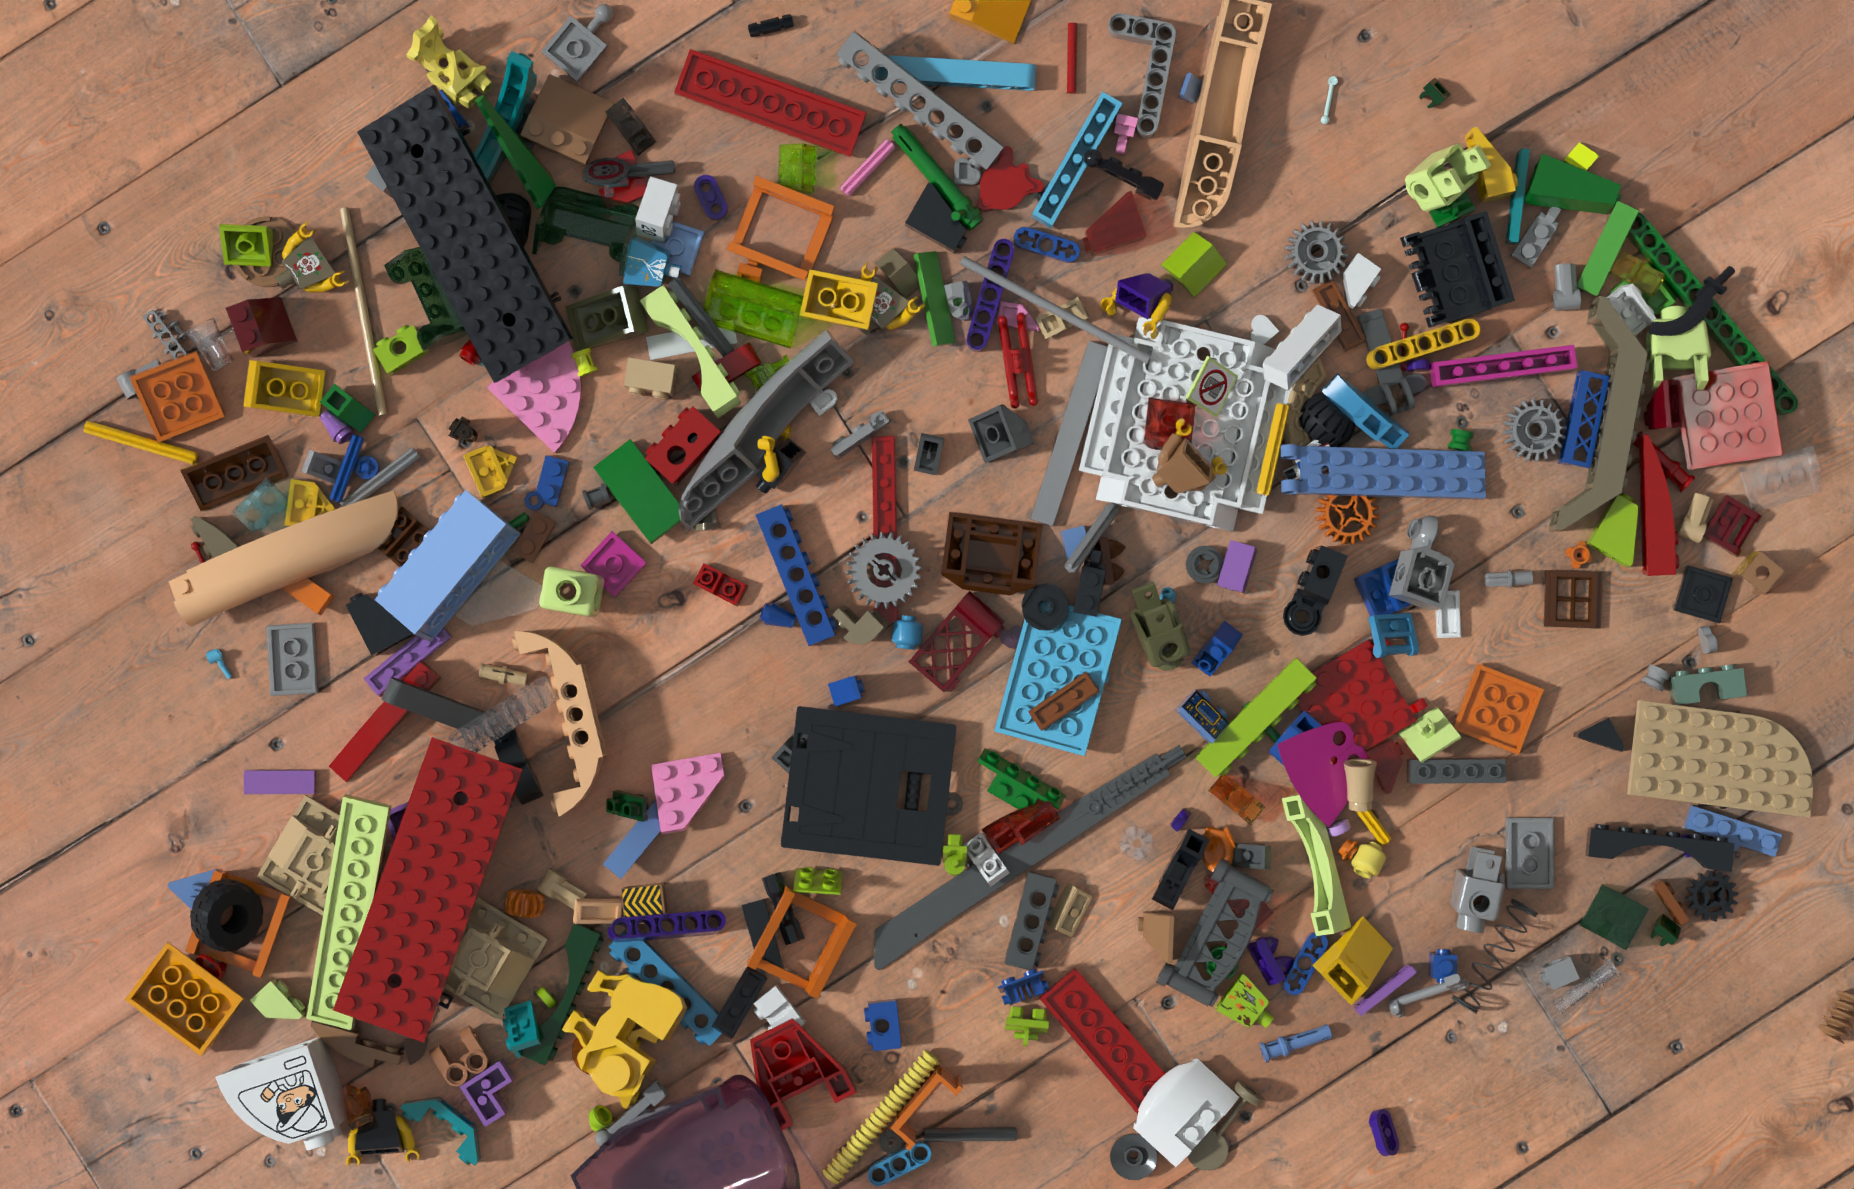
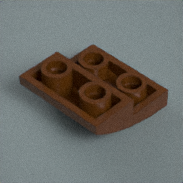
M402 506L398 510V518L395 520L391 530L392 534L378 549L398 567L403 566L408 560L410 552L418 548L429 530Z

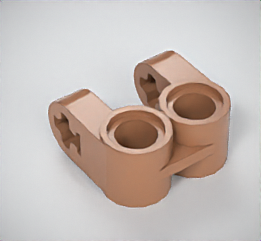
M470 1025L459 1031V1035L469 1052L456 1061L452 1062L441 1045L429 1051L437 1068L451 1086L463 1085L471 1078L483 1072L491 1062L489 1052ZM473 1055H480L482 1057V1066H475L473 1064ZM458 1067L463 1071L462 1079L453 1077V1068Z

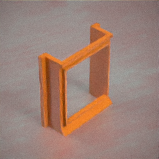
M756 175L753 182V192L733 242L729 241L726 250L805 281L808 278L809 269L813 270L834 218L833 210L835 206ZM763 193L821 215L800 268L742 246Z
M214 870L210 883L222 879L236 880L246 884L257 894L278 900L258 959L254 960L231 951L222 952L202 943L195 936L193 930L185 951L191 954L208 955L213 959L253 972L252 975L262 978L290 896L282 891L224 871L218 872Z
M785 886L784 893L750 959L747 960V966L755 970L758 967L804 989L810 996L818 999L857 923L852 921L847 915L800 892H793L792 888ZM791 903L836 924L808 980L762 959Z
M940 1065L893 1118L895 1123L890 1129L906 1141V1149L909 1151L916 1144V1131L905 1122L938 1083L941 1082L956 1096L963 1089L962 1078L959 1075L954 1078Z

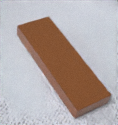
M1334 279L1312 290L1320 306L1341 315L1342 331L1337 338L1345 352L1367 341Z
M1086 671L1028 712L1039 729L1043 731L1096 695L1100 690Z

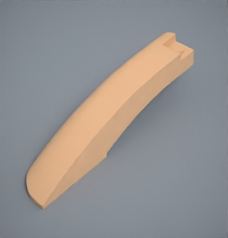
M1222 0L1194 115L1173 227L1189 228L1199 226L1216 216L1228 200L1242 146L1251 92L1272 7L1271 3L1259 0Z
M393 490L315 516L244 544L186 570V574L168 581L176 600L174 604L178 613L189 626H194L252 599L326 571L329 572L379 548L392 534L391 530L395 520L398 518L396 492Z

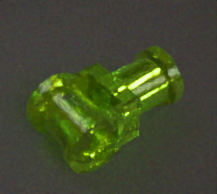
M786 354L783 355L781 360L771 365L768 362L745 373V376L750 378L755 388L754 393L777 372L776 370L782 368L789 361ZM757 375H759V377H760V379H761V381H762V384H760V382H759V380H758V378H757Z

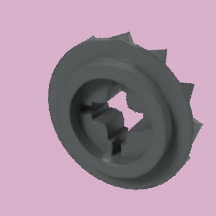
M1199 546L1193 549L1186 560L1188 574L1194 581L1200 583L1215 581L1220 576L1223 567L1221 554L1210 546ZM1199 555L1205 561L1214 560L1208 565L1210 574L1204 568L1195 569L1201 564Z

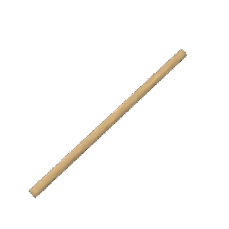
M346 207L340 209L377 412L378 416L387 415L377 356L373 351L375 345L350 211Z

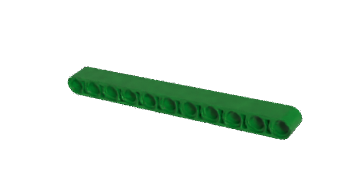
M1639 212L1635 219L1638 222V229L1631 228L1627 238L1647 261L1649 260L1671 290L1689 310L1694 303L1689 297L1690 291L1698 292L1703 285L1648 219ZM1645 236L1652 238L1653 247L1650 248L1644 244ZM1660 254L1667 256L1669 261L1667 266L1659 262ZM1675 272L1683 275L1684 280L1682 284L1675 281ZM1712 298L1711 310L1714 313L1713 319L1703 318L1710 337L1735 366L1751 364V362H1765L1766 360L1715 299ZM1721 326L1728 329L1729 335L1727 338L1720 335L1719 330ZM1736 344L1743 347L1744 353L1742 356L1736 354ZM1770 366L1777 415L1790 414L1797 409L1798 399ZM1782 398H1785L1789 402V408L1787 410H1784L1780 406V401Z

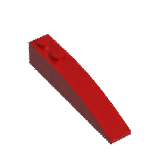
M1638 433L1642 571L1646 576L1676 575V569L1679 568V556L1676 555L1675 545L1679 543L1678 532L1675 531L1667 481L1649 434Z
M419 662L403 681L430 691L442 677L425 662ZM384 701L347 743L329 767L347 782L410 711Z

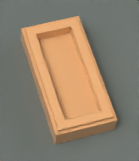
M575 899L573 922L575 924H612L614 920L621 918V899Z

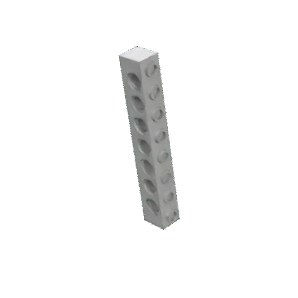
M855 30L836 55L840 57L838 61L848 69L852 66L858 71L856 75L866 83L871 81L877 85L875 89L886 98L888 95L896 100L894 104L904 112L908 109L914 114L913 119L922 126H925V124L933 128L932 134L943 141L946 138L952 143L950 147L960 155L963 152L970 157L969 162L976 168L981 169L983 167L987 170L1004 148V145ZM860 52H865L869 56V62L865 65H861L856 61V55ZM885 67L888 71V76L885 79H878L875 76L876 68ZM897 81H902L907 86V90L902 94L894 91L893 85ZM915 96L924 97L926 104L922 108H916L913 105L912 99ZM935 110H940L944 113L945 117L941 122H934L931 119V113ZM952 125H960L963 128V133L958 137L952 136L949 131ZM970 140H980L982 147L978 151H972L968 147Z

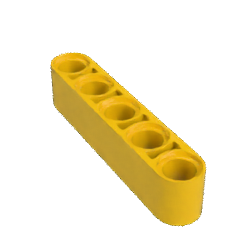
M1465 319L1388 343L1370 351L1367 354L1366 361L1371 369L1380 370L1467 343L1479 335L1480 325L1474 319ZM1464 325L1471 329L1470 336H1466L1463 333ZM1442 332H1445V333L1448 334V336H1449V342H1448V343H1444V342L1442 341V339H1441V333H1442ZM1420 339H1424L1427 342V350L1420 348ZM1398 346H1402L1406 350L1405 357L1398 355ZM1376 352L1383 355V364L1375 360Z

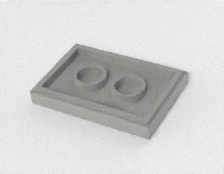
M315 623L266 626L270 696L319 693Z
M1505 818L1506 889H1554V818Z

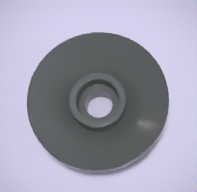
M1126 1134L1118 1138L1111 1148V1165L1121 1177L1128 1180H1140L1150 1175L1155 1169L1157 1150L1140 1134ZM1136 1151L1139 1155L1133 1158L1130 1156V1152Z

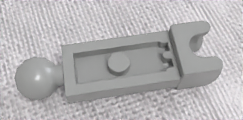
M657 1079L643 1091L644 1097L608 1129H603L596 1133L595 1142L598 1146L603 1148L609 1147L613 1143V1136L619 1132L622 1134L627 1132L633 1126L631 1121L639 1116L641 1119L651 1110L650 1104L655 1107L667 1096L668 1091Z

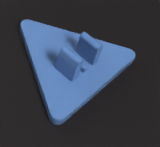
M216 869L168 883V888L192 910L195 898L204 887L209 885L212 874Z

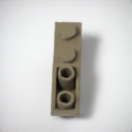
M196 516L190 518L193 523L191 528L198 538L201 537L205 543L203 549L210 558H215L240 547L229 534L213 523Z

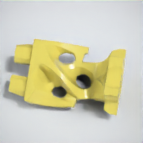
M431 15L423 27L413 33L412 46L406 57L410 60L418 61L426 69L430 82L439 89H442L455 107L458 104H462L470 109L476 103L475 99L477 96L473 93L475 89L483 95H486L492 89V82L486 76V66L475 63L460 49L456 52L448 49L442 41L444 32L439 27L438 21ZM445 58L449 65L441 67L439 64L440 59ZM463 64L467 69L462 70L458 65Z

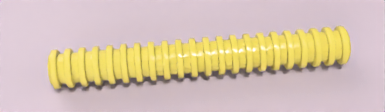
M923 1050V1055H919V1060L913 1062L914 1066L908 1068L909 1072L903 1074L904 1078L899 1079V1084L894 1085L895 1088L889 1091V1096L885 1095V1100H881L880 1106L875 1107L876 1111L871 1112V1117L865 1119L866 1123L860 1125L862 1128L856 1130V1135L851 1136V1141L848 1140L846 1142L847 1145L842 1146V1151L837 1152V1157L832 1158L833 1162L827 1164L828 1168L822 1170L824 1176L832 1183H840L839 1179L845 1177L844 1173L849 1172V1167L854 1166V1161L858 1162V1157L863 1156V1151L868 1150L869 1144H873L872 1140L877 1139V1134L883 1132L882 1128L888 1126L887 1122L892 1121V1116L897 1115V1110L901 1111L902 1104L906 1105V1100H910L911 1094L916 1093L915 1089L921 1087L920 1083L926 1081V1076H930L929 1072L931 1070L934 1071L935 1065L940 1064L939 1059L931 1052Z

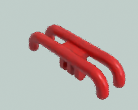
M1024 313L1017 314L1021 348L1011 349L1007 317L1002 315L998 318V326L1010 405L1014 409L1020 405L1015 374L1025 373L1028 400L1030 405L1036 406L1038 404V396L1026 315Z

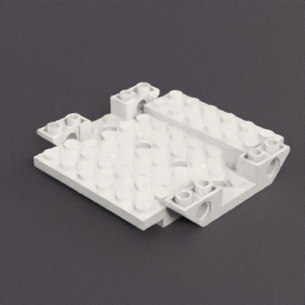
M1139 317L1134 338L1111 334L1151 355V358L1146 364L1108 344L1079 471L1102 476L1096 496L1098 501L1115 503L1116 505L1136 510H1146L1184 519L1187 522L1233 532L1238 509L1263 514L1267 496L1257 493V487L1274 411L1277 403L1287 405L1292 387L1286 390L1265 380L1264 360L1267 356H1271L1276 349L1254 341L1165 320L1157 324V338L1151 339V331L1144 336L1142 326L1145 322L1152 319L1147 320ZM1200 348L1208 349L1212 359L1238 375L1217 418L1198 406H1189L1186 402V396L1204 361L1197 357V351ZM1183 418L1185 423L1181 429H1185L1190 424L1192 431L1189 435L1182 436L1181 439L1187 438L1210 464L1215 457H1221L1223 463L1227 466V472L1223 475L1216 474V478L1202 491H1184L1178 493L1175 498L1170 499L1164 493L1168 484L1157 487L1152 477L1157 473L1158 456L1164 444L1172 433L1175 434L1177 432L1176 422Z

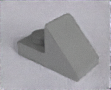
M309 449L301 472L335 484L342 461Z

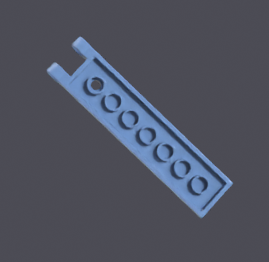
M1295 444L1281 446V459L1300 460V480H1282V494L1475 500L1486 498L1485 452L1316 447ZM1323 466H1326L1329 469V473L1327 475L1321 472V468Z

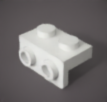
M1634 284L1621 285L1607 297L1635 336L1646 326L1651 325V322L1656 319L1654 310L1646 304L1642 298L1641 291Z

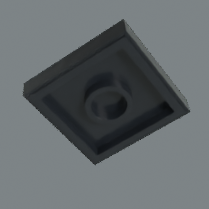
M1686 565L1673 611L1720 624L1733 578Z

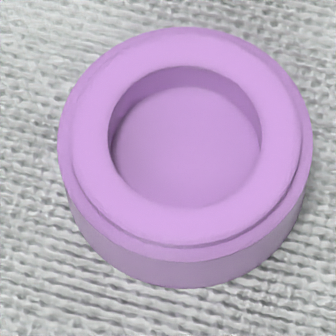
M1341 819L1333 822L1330 827L1327 826L1326 828L1329 836L1334 837L1349 831L1351 825L1348 819Z

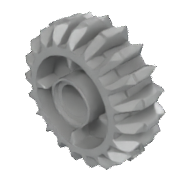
M1312 220L1309 222V229L1302 223L1300 225L1302 233L1294 229L1293 234L1296 238L1288 237L1287 241L1293 245H1286L1285 250L1292 252V254H1287L1285 259H1293L1288 268L1296 266L1297 270L1294 271L1293 275L1297 276L1302 272L1301 281H1305L1307 276H1310V284H1314L1316 277H1318L1319 283L1323 284L1324 276L1331 281L1333 279L1331 272L1338 276L1341 272L1337 266L1341 268L1346 266V263L1340 260L1348 258L1347 253L1341 252L1348 249L1347 244H1340V242L1345 240V236L1337 238L1336 235L1340 229L1337 228L1334 232H1331V223H1328L1326 228H1323V221L1320 220L1317 227H1315V223ZM1314 246L1319 247L1322 250V257H1313L1311 248Z
M1532 398L1528 406L1527 402L1523 400L1520 402L1521 408L1517 405L1512 407L1516 414L1512 412L1506 414L1511 421L1503 422V425L1509 427V430L1502 431V434H1509L1510 438L1504 440L1505 444L1513 443V446L1509 448L1510 452L1518 449L1517 458H1520L1525 453V461H1530L1533 455L1534 462H1539L1540 455L1543 460L1549 459L1548 452L1552 456L1557 454L1554 447L1562 448L1563 445L1557 440L1566 439V436L1560 434V431L1567 430V426H1560L1559 424L1565 420L1564 417L1557 419L1556 415L1559 414V409L1553 412L1550 411L1553 407L1552 403H1548L1544 407V399H1540L1536 406V401ZM1531 424L1537 425L1540 429L1537 437L1532 436L1529 432Z

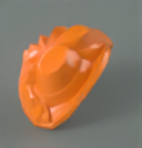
M1214 826L1205 828L1203 836L1210 839L1202 858L1207 868L1213 872L1221 857L1229 861V865H1231L1236 845L1227 826H1225L1224 830L1216 829Z

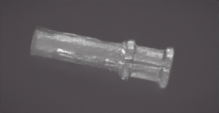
M1609 958L1605 960L1606 963L1595 971H1589L1586 979L1553 1001V1004L1561 1014L1595 989H1603L1605 987L1604 984L1615 976H1621Z

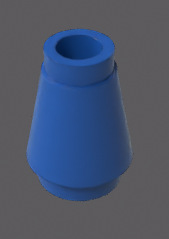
M771 602V604H764L759 620L763 621L765 625L792 628L796 615Z

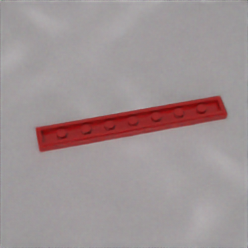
M872 436L873 534L876 539H879L880 532H883L887 539L890 532H892L893 540H896L895 436ZM888 553L875 555L878 560H889L894 565V574L898 577L897 558ZM874 560V563L878 566L880 570V576H882L883 574L887 576L889 575L894 581H896V579L892 575H890V572L888 570L890 566L888 564H886V566H882ZM874 575V585L883 588L894 585L890 580L881 581ZM892 601L889 602L888 609H885L883 602L880 603L878 608L875 607L890 624L898 620V606L895 607Z

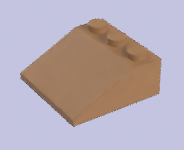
M549 74L520 134L521 139L585 167L590 160L614 102Z

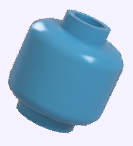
M902 615V620H895L893 622L891 640L894 644H897L896 648L915 650V646H919L922 642L923 624L917 622L914 616Z

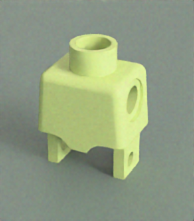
M1455 144L1432 153L1405 178L1406 189L1411 198L1417 201L1423 211L1427 212L1448 206L1477 181V172L1489 168L1491 164L1480 145L1464 150L1460 144ZM1444 162H1448L1453 168L1447 170Z
M1683 306L1666 307L1660 311V319H1655L1653 322L1675 320L1684 315L1688 309ZM1702 319L1692 329L1677 335L1659 336L1647 332L1645 350L1647 351V359H1649L1648 370H1650L1651 389L1657 390L1664 380L1663 370H1695L1696 390H1704L1709 381L1707 362L1711 356L1706 322Z
M549 566L545 569L539 605L543 609L596 617L599 614L604 578L596 574ZM565 583H572L576 587V595L570 600L564 599L560 594L561 586Z

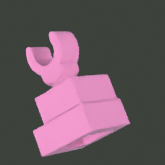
M1117 114L1113 134L1118 135L1115 154L1124 155L1127 139H1133L1138 118Z

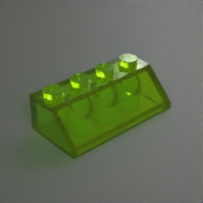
M715 269L708 286L704 310L717 327L791 349L801 317L800 311L804 296Z

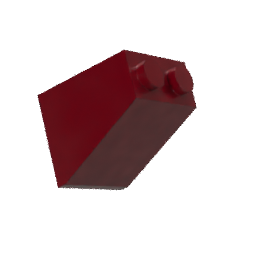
M281 297L248 299L226 307L241 351L253 358L297 342Z

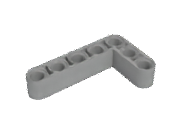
M1117 13L1110 18L1108 23V32L1113 38L1152 45L1136 125L1137 135L1143 139H1149L1155 135L1159 124L1176 30L1168 22ZM1116 21H1121L1125 25V29L1117 31L1113 28L1112 24ZM1143 25L1147 28L1148 33L1146 35H1139L1136 33L1135 28ZM1161 30H1167L1171 38L1163 40L1159 37L1158 33ZM1156 53H1163L1166 56V61L1158 63L1154 59V55ZM1151 76H1159L1162 84L1154 86L1150 83L1149 78ZM1149 98L1155 99L1158 106L1150 109L1145 105V101ZM1144 121L1150 122L1153 125V130L1150 132L1143 131L1141 123Z

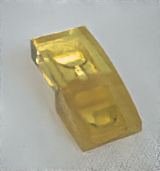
M1624 251L1620 253L1610 270L1611 273L1629 284H1634L1639 290L1654 297L1666 278L1665 274L1645 265L1642 260Z

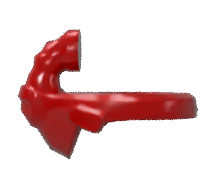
M205 954L198 955L196 963L222 981L227 968L226 963H217L212 957ZM203 959H206L210 963H212L216 967L217 971L209 968L205 964Z

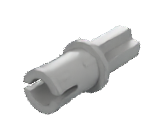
M1509 569L1507 572L1485 574V585L1487 587L1507 586L1511 588L1513 585L1533 584V573L1531 570L1511 572Z

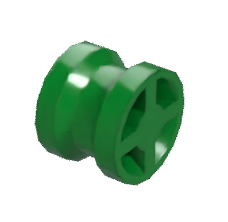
M1451 429L1450 435L1452 439L1448 443V448L1471 452L1470 440L1474 437V433Z

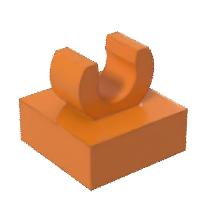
M750 259L748 264L740 263L737 271V281L760 286L763 269L758 268V262Z

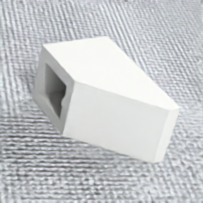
M1359 253L1355 255L1342 274L1346 301L1351 310L1355 306L1360 307L1367 298V295L1364 293L1368 287L1374 288L1381 278L1378 275L1381 268Z

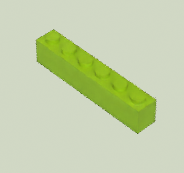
M1295 657L1230 721L1229 725L1213 743H1208L1196 755V759L1215 778L1219 774L1223 777L1232 768L1230 763L1235 758L1238 760L1242 759L1249 751L1247 747L1253 741L1258 743L1266 735L1264 730L1269 725L1274 727L1283 718L1280 714L1286 708L1290 711L1299 702L1297 697L1303 691L1307 694L1316 685L1314 682L1316 676Z

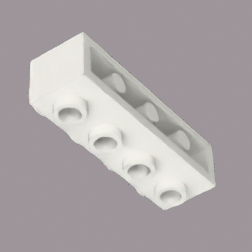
M1317 304L1311 312L1305 315L1302 322L1292 329L1290 335L1279 343L1271 356L1266 357L1263 363L1265 380L1289 390L1341 333V315Z

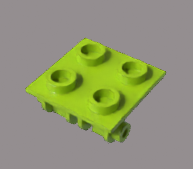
M811 867L796 868L793 892L841 895L843 871H837L833 868L817 870Z

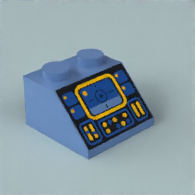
M1194 689L1175 710L1208 743H1213L1229 725L1230 722L1226 719L1229 715L1219 706L1215 709L1209 703L1212 699L1203 690L1198 692Z

